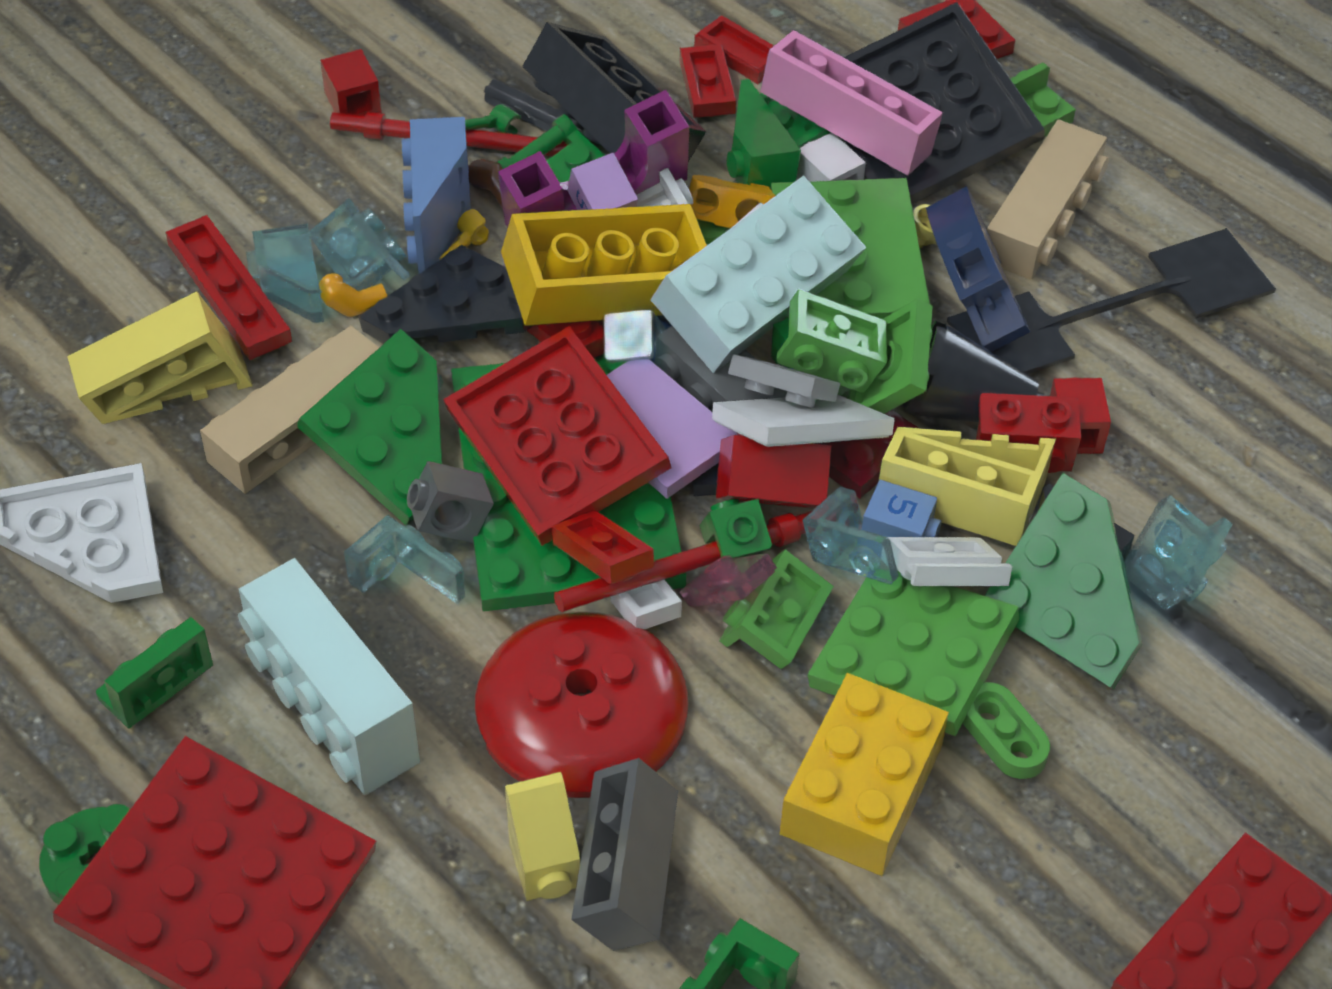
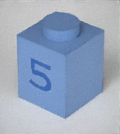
M879 480L863 516L859 547L884 555L887 537H938L942 520L934 518L938 497Z

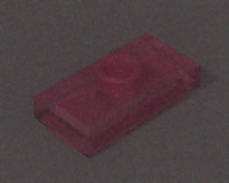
M768 553L736 559L726 555L710 564L704 572L684 587L680 593L688 606L693 607L743 600L775 573L777 567Z

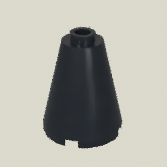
M935 320L931 325L932 338L928 361L929 380L926 391L903 403V406L906 407L904 412L916 416L979 422V399L982 393L1044 396V393L1038 392L1039 382L946 323Z

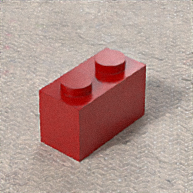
M739 433L723 438L720 443L716 499H739L740 502L758 499L760 504L807 509L827 506L831 446L809 443L767 447Z

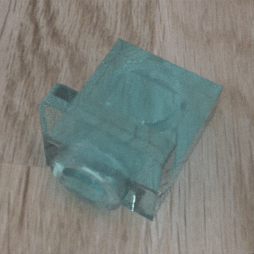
M651 309L604 314L605 358L610 363L651 359L654 356V347H656V336L665 331L666 328Z

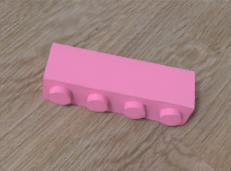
M794 30L769 50L761 93L906 175H909L931 154L943 112Z

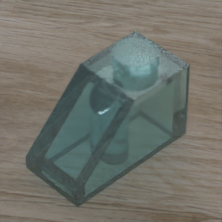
M308 224L252 231L255 250L246 251L248 269L254 279L260 278L261 289L267 298L314 323L324 322Z

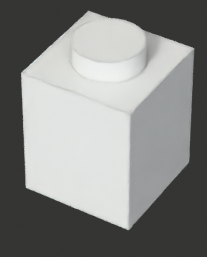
M829 133L815 141L808 142L800 148L801 154L796 181L802 176H805L809 182L864 180L866 162L835 134Z

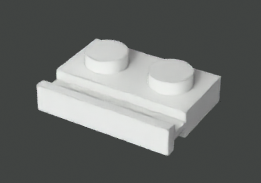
M887 537L884 557L900 572L901 576L911 580L910 583L913 586H1009L1012 566L1009 563H1001L1002 557L981 538Z

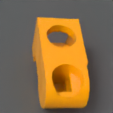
M692 175L689 191L693 198L691 207L696 219L712 222L714 225L732 228L760 202L765 204L775 197V194L768 186L754 183L746 185L705 175Z

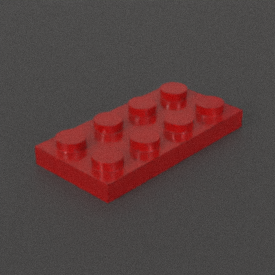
M1245 832L1114 980L1111 989H1271L1332 916V894Z

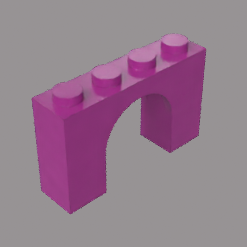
M667 90L625 109V137L614 155L635 194L637 195L660 183L659 172L666 168L669 169L675 181L681 178L684 181L688 180L689 125ZM541 151L498 171L504 219L507 227L512 214L577 210L567 191L569 181L561 183L558 181Z

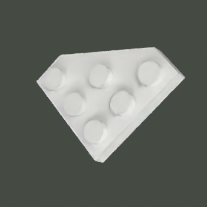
M142 463L0 490V545L110 603L163 593Z

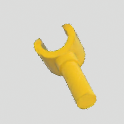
M470 209L461 215L457 227L462 234L439 260L460 245L468 247L471 243L481 245L488 240L489 230L485 226L486 219L477 210Z

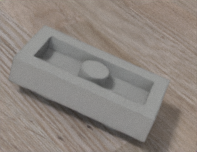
M734 354L728 374L745 378L744 388L773 395L774 389L779 388L787 391L786 401L813 408L816 399L836 402L840 383L763 360Z

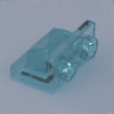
M350 198L307 233L333 271L342 276L344 283L358 291L373 286L391 270L403 281L411 275L401 262L407 257L406 253L390 235L385 239L382 236L381 232L386 228L384 223L370 207L362 211Z

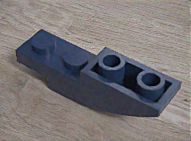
M967 186L926 207L928 219L959 300L969 314L982 346L992 352L1030 333L1029 326L1002 269L1001 259Z

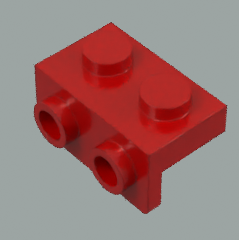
M982 393L979 399V427L976 440L991 441L993 434L1008 435V443L1039 445L1040 438L1056 439L1048 473L1059 471L1072 472L1081 441L1079 400L1075 397Z

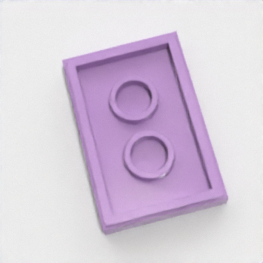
M639 353L607 374L608 378L669 457L672 468L648 482L665 498H669L719 463L721 439L737 435L735 431L712 420V412L642 353Z

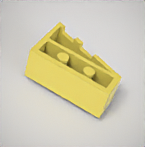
M197 291L67 356L78 398L102 424L163 409V401L191 395L193 401L208 398L207 390L234 383H236L238 390L253 386L240 346Z

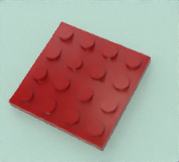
M185 736L54 910L53 918L56 924L171 989H284L375 852L377 841Z

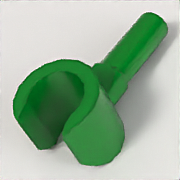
M499 104L492 109L489 116L466 119L465 127L466 130L494 128L500 133L517 134L518 129L510 123L515 119H520L521 115L506 105Z

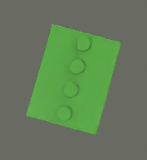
M907 178L810 182L866 246V249L849 270L819 292L817 296L880 319L887 317L917 298L930 304ZM794 182L771 183V190L776 196Z

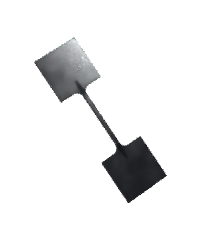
M1225 228L1150 252L1148 258L1163 275L1165 281L1089 304L1055 317L1043 311L1030 291L1015 295L1031 332L992 351V353L1022 372L1029 374L1075 358V353L1059 332V329L1066 324L1162 293L1177 295L1194 317L1199 318L1275 293L1276 288L1230 231ZM967 311L947 317V323L952 328L982 346Z

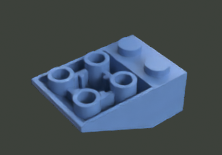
M465 117L410 119V138L402 139L403 166H411V170H403L404 198L412 199L410 203H403L405 231H414L415 236H407L409 264H418V274L439 261V258L448 250L460 232L457 227L459 218L464 212L471 209Z

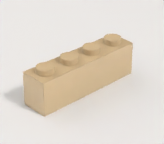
M1059 119L1056 121L987 227V231L1001 259L1002 269L1032 280L1041 264L1049 265L1057 248L1058 236H1067L1075 218V209L1079 208L1082 210L1085 207L1091 194V183L1093 181L1100 182L1105 174L1109 162V157L1103 155L1107 141L1106 136Z
M351 325L336 336L328 338L319 348L299 362L288 366L279 376L263 387L252 391L246 399L223 415L212 419L207 426L200 430L207 462L244 494L252 490L315 444L297 427L299 418L379 347Z

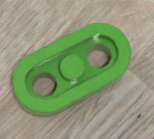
M984 682L963 721L964 726L1003 773L1017 779H1028L1037 776L1045 768L1050 751V742L1046 733L1010 690L997 683ZM990 713L994 715L996 718L988 720L983 718L980 714ZM1022 752L1026 754L1028 758H1019L1014 756L1012 753Z

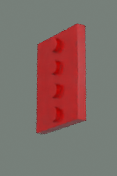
M570 326L443 399L448 412L541 546L553 540V525L593 510L599 512L672 468L667 454Z

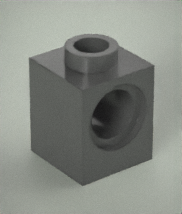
M427 461L419 479L412 481L407 495V505L412 511L418 531L474 543L473 537L478 535L494 504L482 473Z

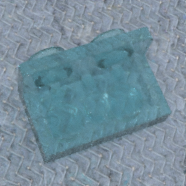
M1172 495L1165 497L1156 505L1124 561L1128 580L1164 610L1182 600L1191 602L1206 587L1208 579L1205 577L1208 568L1225 552L1227 543L1224 542V539L1232 523L1223 517L1212 525L1207 526Z

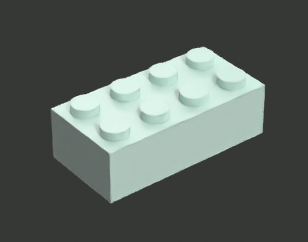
M802 176L666 275L651 301L712 373L728 363L732 359L733 354L738 355L773 328V324L789 316L790 300L798 289L817 295L846 273L866 249V246L807 178Z
M295 558L239 588L243 611L238 613V618L245 633L250 638V642L245 644V649L251 662L259 672L267 669L274 678L272 681L274 689L282 703L287 708L295 705L302 714L301 723L307 735L314 744L318 745L323 742L330 750V761L339 777L345 783L353 780L364 796L420 763L412 702Z

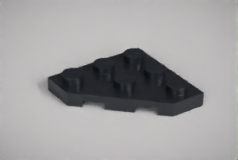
M463 245L448 252L442 259L415 275L409 282L387 297L379 300L376 305L358 316L362 331L382 343H385L400 329L411 338L438 335L439 343L477 338L478 330L504 327L505 335L524 333L534 326H525L506 267Z

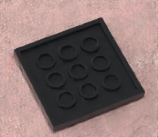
M957 2L843 57L943 112L931 154L909 175L890 167L885 162L840 138L866 162L864 180L907 178L911 205L1044 139V127Z

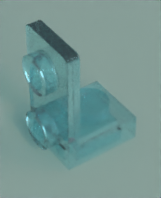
M838 487L802 520L813 561L887 584H892L899 577L889 538L862 530L863 521L854 490Z
M389 515L385 516L344 551L348 581L362 593L367 591L377 581L386 579L400 562L456 604L465 598L464 571L459 561L450 553H441L425 542L423 536L410 525L403 526Z

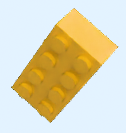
M691 204L512 214L501 254L524 324L527 326L663 315L651 301L654 293L666 275L707 245Z

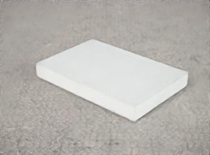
M837 395L836 402L816 399L814 408L786 401L785 398L713 402L712 420L767 447L884 438L893 435V417L840 395Z

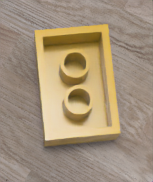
M847 673L783 799L780 835L883 876L942 748L949 712Z

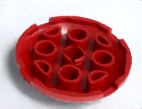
M589 611L560 613L536 620L522 627L495 650L487 661L477 684L475 694L476 722L486 743L487 751L494 761L511 777L522 782L561 772L567 797L590 798L594 772L639 758L656 772L667 762L678 747L685 731L688 717V690L678 662L668 648L648 630L636 628L624 618L605 613ZM587 689L591 691V693L583 696L574 695L577 693H586Z

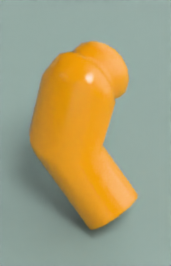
M336 273L325 275L319 282V289L322 292L321 299L325 305L347 317L361 315L376 305L379 300L387 297L382 283L358 291L344 283L342 276Z

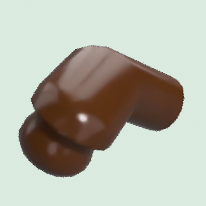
M485 159L473 161L468 166L470 184L476 188L492 192L503 209L498 171L503 169L500 163Z

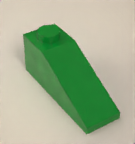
M750 79L741 80L732 149L728 152L726 158L729 175L735 178L737 183L746 185L754 183L768 186L770 189L771 183L795 182L801 149Z

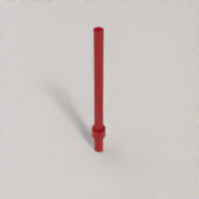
M332 112L330 117V129L363 133L364 138L383 140L384 136L410 138V121L387 119L383 113L366 112V115L363 116ZM476 129L466 130L467 146L519 152L538 138ZM563 141L544 156L552 157L568 145Z
M821 507L796 516L792 513H786L770 518L766 526L772 544L782 547L798 542L803 534L831 526L832 515L827 507ZM711 542L655 560L654 568L636 574L632 579L625 582L610 584L603 578H599L555 592V603L560 612H565L722 561L717 542Z

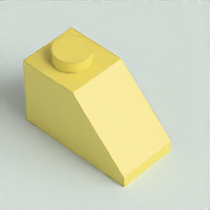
M561 772L506 785L509 844L526 901L540 897L555 899L567 894L577 886L580 856Z

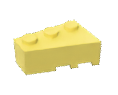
M897 427L882 459L879 480L938 497L934 518L942 520V523L1016 546L1027 529L1045 484L1056 439L1040 438L1039 445L1008 443V435L993 434L991 441L961 439V432Z

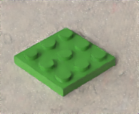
M875 563L808 673L809 687L836 696L846 674L849 673L948 711L949 715L945 733L956 736L979 690L989 676L1019 621V607L954 586H913L910 583L911 580L901 576L897 569Z

